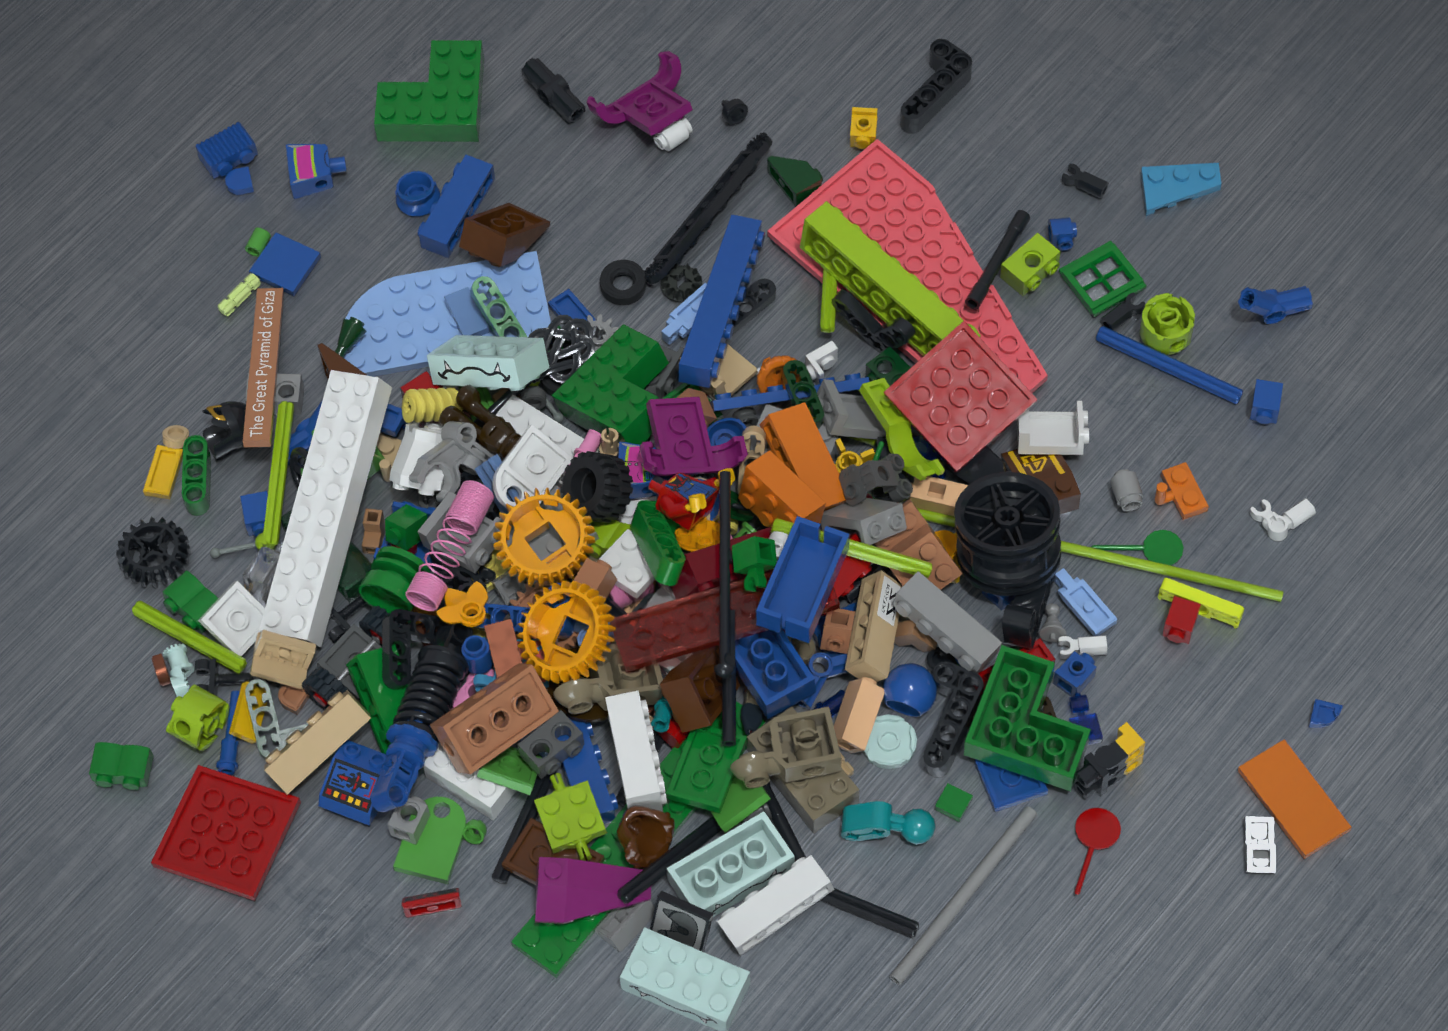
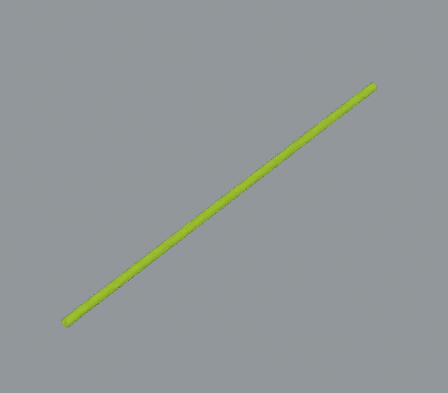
M917 508L926 521L955 527L954 516ZM1061 541V552L1279 602L1282 601L1284 591Z

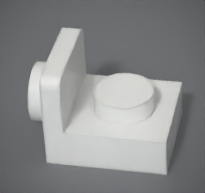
M830 341L805 355V365L812 381L814 380L817 385H819V379H824L823 370L830 369L838 361V348L833 341Z

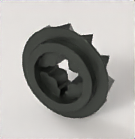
M688 263L685 266L676 264L661 280L663 293L675 301H685L702 286V276L698 273L697 268L693 269ZM685 276V282L678 289L677 280Z

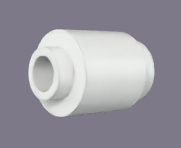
M684 117L665 127L662 132L655 134L654 142L661 150L671 151L689 138V134L693 132L692 126Z

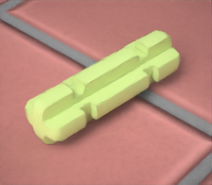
M250 273L243 279L245 282H240L227 295L228 299L224 298L218 304V310L223 315L229 316L235 310L234 307H238L251 294V290L255 291L260 286V279L256 275Z

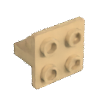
M262 630V633L258 632L256 636L250 675L303 689L302 682L306 679L308 667L315 654L316 644Z

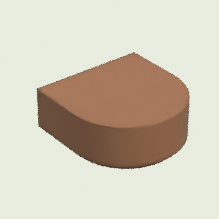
M283 685L278 693L281 706L296 715L300 713L310 695L305 693V689Z

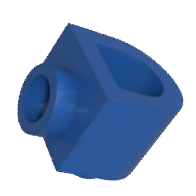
M1070 217L1048 219L1049 242L1058 250L1071 249L1073 247V238H1077L1076 223L1071 222Z

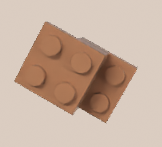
M909 499L902 504L907 526L906 530L874 544L876 547L932 563V571L927 579L941 590L963 573L945 550L940 538ZM890 568L903 586L914 576Z

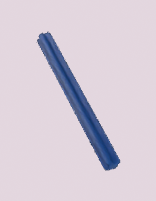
M1101 326L1097 332V341L1235 404H1238L1242 398V389L1107 327Z

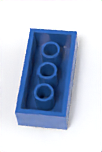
M756 592L730 607V610L735 609L736 672L766 718L769 719L816 693L814 676L784 631L781 630L778 633L756 625V610L761 600V596ZM718 613L709 618L712 635L714 638L719 639Z

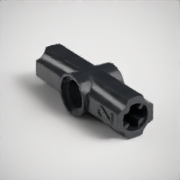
M539 58L528 60L521 69L522 75L536 88L543 103L547 106L552 105L568 122L575 123L586 111L585 105L570 91L566 80L560 74L554 75Z

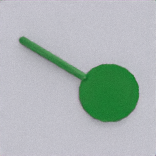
M1157 530L1150 533L1145 538L1143 545L1091 546V548L1100 550H1143L1144 556L1148 561L1170 566L1180 560L1184 549L1182 540L1175 533L1168 530Z

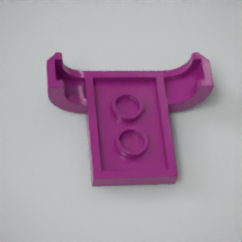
M670 51L660 52L658 54L660 67L653 78L607 106L602 102L597 104L595 98L589 96L586 103L590 111L605 122L612 124L627 120L650 136L662 132L665 127L683 119L687 113L693 110L688 100L672 91L681 76L679 57Z
M700 397L650 399L646 403L656 449H653L652 442H642L639 447L643 467L646 471L657 476H673L677 473H684L686 475L717 473L725 468L733 469L739 466L748 455L744 436H734L726 443L711 446Z

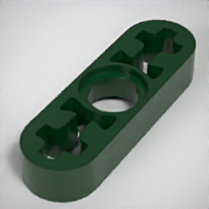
M788 361L783 367L782 379L791 403L795 406L805 402L807 407H810L811 415L816 417L813 420L817 428H820L823 424L824 410L808 369L801 361ZM791 371H795L796 374H799V379L797 383L795 375L793 373H790ZM806 391L810 394V397L808 399H800L796 396V393Z

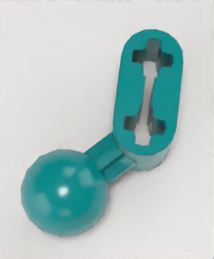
M873 801L848 805L843 808L841 837L849 841H863L887 837L890 835V831L893 830L901 832L906 841L910 843L923 844L933 837L936 826L932 815L921 808L912 809L904 815L892 813L893 806L891 804Z

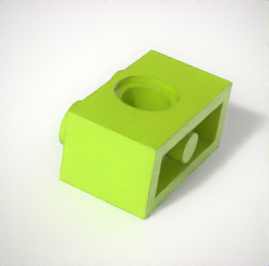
M1036 233L1001 264L1000 278L1021 296H1024L1029 291L1036 290L1047 275L1051 276L1058 270L1060 266V251L1039 233Z

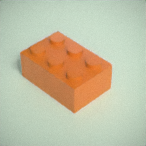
M770 450L745 467L738 499L745 508L750 509L759 518L764 526L772 527L776 518L794 523L797 516L819 524L821 523L826 503Z

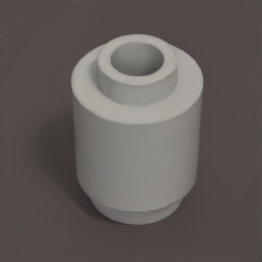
M1128 469L1117 471L1111 478L1110 483L1118 506L1123 511H1133L1140 508L1143 504V493L1136 473Z

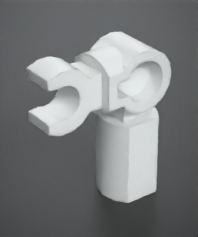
M1306 498L1285 511L1283 516L1272 512L1270 503L1265 499L1261 501V507L1264 511L1259 512L1254 507L1250 508L1251 517L1258 522H1262V526L1267 530L1269 538L1274 541L1284 540L1290 528L1295 529L1316 513L1314 506Z

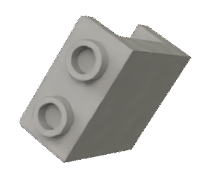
M823 379L817 395L824 410L823 421L829 435L877 440L878 437H886V431L863 396L839 394L833 380Z
M449 492L417 531L424 547L431 550V543L438 540L436 536L437 531L443 529L442 522L456 494ZM484 517L477 533L468 535L472 540L470 544L460 543L450 537L445 530L441 531L439 539L448 540L460 545L466 552L463 556L449 552L439 542L433 545V550L453 556L458 560L460 566L475 573L480 566L487 562L489 555L494 550L493 544L499 541L493 538V533L500 531L496 529L495 522H503V520L499 517H496L494 520ZM445 522V527H446V528H451V527L447 524V522ZM449 531L454 537L469 542V539L464 535ZM442 542L446 547H448L452 551L463 554V551L460 548L452 544ZM441 555V556H443V557H445V558L451 560L452 562H455L453 559H451V558H449V557H447V556Z
M866 498L855 506H851L846 502L824 511L821 520L823 532L826 526L846 533L858 530L861 543L868 545L900 533L907 528L902 503Z

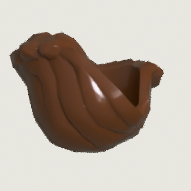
M631 806L625 810L617 830V837L624 849L627 862L632 864L633 867L645 869L669 850L675 828V821L671 818L669 812L664 813L660 810L643 806Z

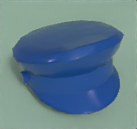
M409 172L403 175L396 185V204L402 212L410 216H423L430 213L432 204L440 199V190L436 185V181H433L432 177L426 172Z

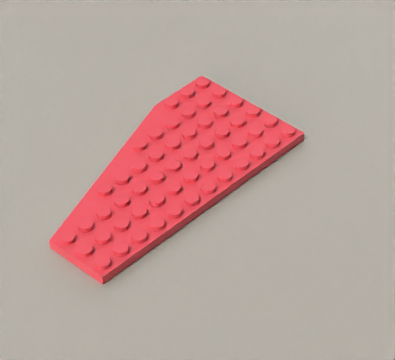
M878 139L767 231V236L823 284V268L800 248L804 219L827 201L833 207L840 209L844 217L852 224H857L868 238L879 243L882 250L890 257L896 258L906 271L917 276L920 283L928 290L934 291L945 305L955 309L959 317L967 324L973 325L981 335L980 338L1031 393L1035 392L1047 381L1048 375L1034 351L1030 350L1012 320V315L994 285L989 287V291L979 309L973 310L965 304L971 289L983 273V270L973 256L972 249L957 224L950 218L936 195L933 185ZM837 281V293L842 289L850 292ZM855 297L881 325L886 324L865 304H863L857 297ZM908 342L898 347L915 364L924 357Z

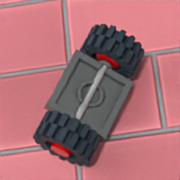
M374 606L360 620V628L353 624L317 662V667L302 682V688L305 689V693L310 695L309 698L315 701L316 705L322 707L323 710L330 706L327 702L339 691L343 694L348 690L358 701L360 700L346 664L357 654L382 648V622L385 615L388 614L384 608L381 609L380 606ZM393 642L392 645L395 644L397 651L399 653L401 651V647L397 643Z

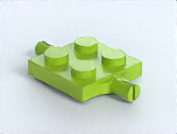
M556 773L559 781L558 784L553 774L550 776V780L555 791L534 800L552 851L556 853L567 848H576L580 860L586 861L583 854L584 851L589 861L592 859L587 844L594 838L607 834L588 780L565 787L561 773Z

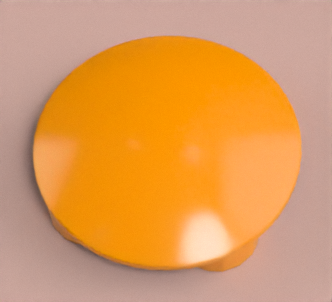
M705 517L690 530L682 526L676 529L675 538L684 550L690 552L719 543L720 523L707 520Z

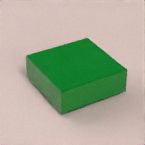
M947 783L935 805V810L960 822L973 799V795Z

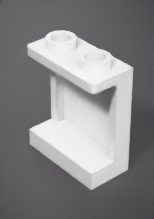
M1077 401L1075 412H1033L1028 409L1017 419L1018 454L1083 455L1084 444H1089V428H1084L1088 426V410H1083L1082 401Z

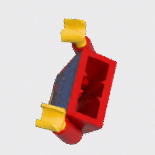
M722 469L718 472L719 479L713 477L704 481L684 473H677L668 481L655 475L649 484V490L659 495L655 505L656 509L685 529H692L713 510L720 490V472L729 471L731 473L732 485L735 481L733 469Z

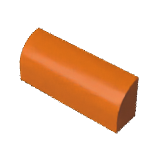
M804 402L768 414L759 425L766 433V440L772 453L826 503L824 511L846 503L839 480L840 474L806 403Z

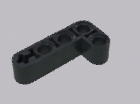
M936 39L931 43L929 64L936 72L901 106L900 127L906 133L914 134L919 132L971 80L972 58L946 39Z
M1055 575L1047 584L1027 594L1016 595L1013 605H1006L1002 619L1004 644L1029 649L1034 647Z
M946 661L940 662L935 666L933 678L937 691L950 697L923 754L927 773L936 778L943 777L949 772L972 724L973 717L984 693L983 679L979 674ZM943 675H951L953 677L948 682L939 680ZM969 685H976L977 687H979L974 692H967L965 690V688ZM957 709L967 711L963 716H955L953 714ZM946 733H953L955 735L952 740L942 739V736ZM939 749L941 750V760H942V761H937L938 758H939V756H940V751H939Z

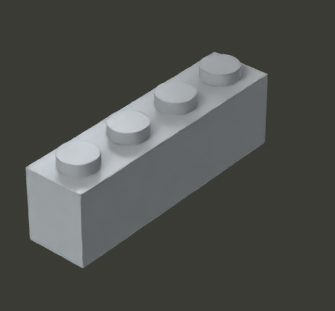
M919 571L896 593L893 605L901 616L908 617L913 621L921 633L933 638L941 650L953 655L959 664L968 671L978 674L998 654L1003 642Z

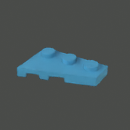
M1219 163L1141 167L1146 216L1155 213L1157 209L1176 206L1177 202L1188 198L1193 200L1221 190L1222 183Z

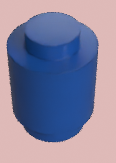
M469 636L464 641L461 649L463 657L469 666V671L473 674L486 673L493 666L489 644L481 636Z

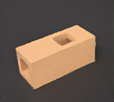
M927 476L922 481L915 478L914 483H911L913 492L908 499L913 502L916 508L954 516L956 501L960 493L968 485Z
M862 677L848 683L834 724L839 748L850 754L865 751L884 696V689L877 686V682L871 678Z

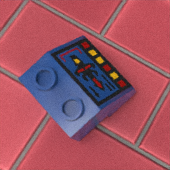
M349 740L343 743L332 758L319 794V807L370 826L379 812L372 805L371 794L376 786L381 767L386 761L387 755Z

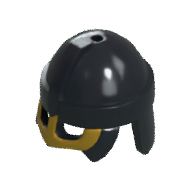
M227 401L219 405L208 406L202 411L213 417L211 420L213 425L203 431V437L207 441L208 448L215 459L244 446L243 433L246 404Z

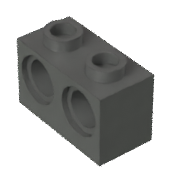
M560 710L517 745L520 757L542 779L547 774L555 773L560 768L561 763L568 757L576 756L585 744L583 733ZM561 735L570 736L568 740H558V737ZM540 752L548 753V755L544 758L536 757V755Z

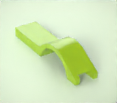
M885 378L863 383L859 391L886 431L890 453L898 454L903 458V470L920 481L933 474L942 475L945 469L939 460H927L919 453L912 438L911 423L884 395V391L890 387Z

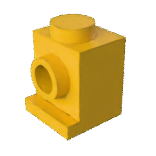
M852 107L850 147L866 149L876 140L878 108Z

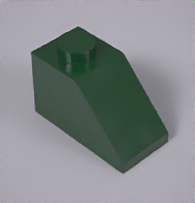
M777 156L767 158L768 174L795 207L822 185L823 177L817 168L813 169L807 161Z

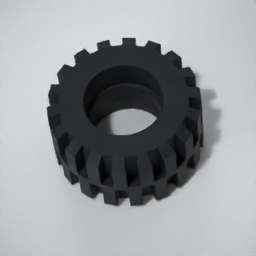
M589 451L579 453L578 457H573L570 460L571 465L566 466L565 476L562 475L561 481H563V486L560 487V491L563 493V497L569 493L571 496L570 503L578 499L580 502L578 509L585 506L587 513L584 516L590 515L594 522L610 523L611 520H617L619 514H623L626 511L625 506L629 505L631 501L629 496L633 492L631 487L633 479L632 476H629V467L625 466V461L618 458V456Z

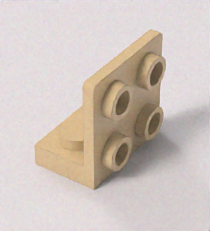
M727 344L725 358L719 359L720 371L718 378H713L710 388L698 387L713 400H715V395L731 393L732 396L758 371L753 364Z

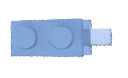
M704 283L669 314V319L666 321L667 326L661 331L662 340L668 345L676 341L679 336L684 338L687 334H690L707 283Z
M1064 568L1055 574L1054 582L1059 587L1057 593L1093 636L1101 635L1117 623L1116 616L1084 579L1080 580L1078 577L1072 579Z

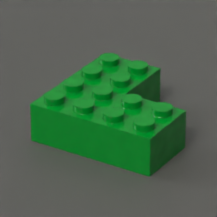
M431 40L428 82H377L374 119L377 141L479 142L484 71L482 40Z
M623 324L552 395V398L561 414H563V417L587 430H595L600 434L606 429L607 435L609 434V428H613L618 432V443L628 442L641 445L642 442H645L653 434L646 403L650 399H659L658 396L644 390V388L669 362L658 341Z
M1004 645L1001 646L964 743L965 756L1068 791L1072 790L1076 779V772L1080 768L1089 744L1091 729L1040 712L1054 676L1055 662Z

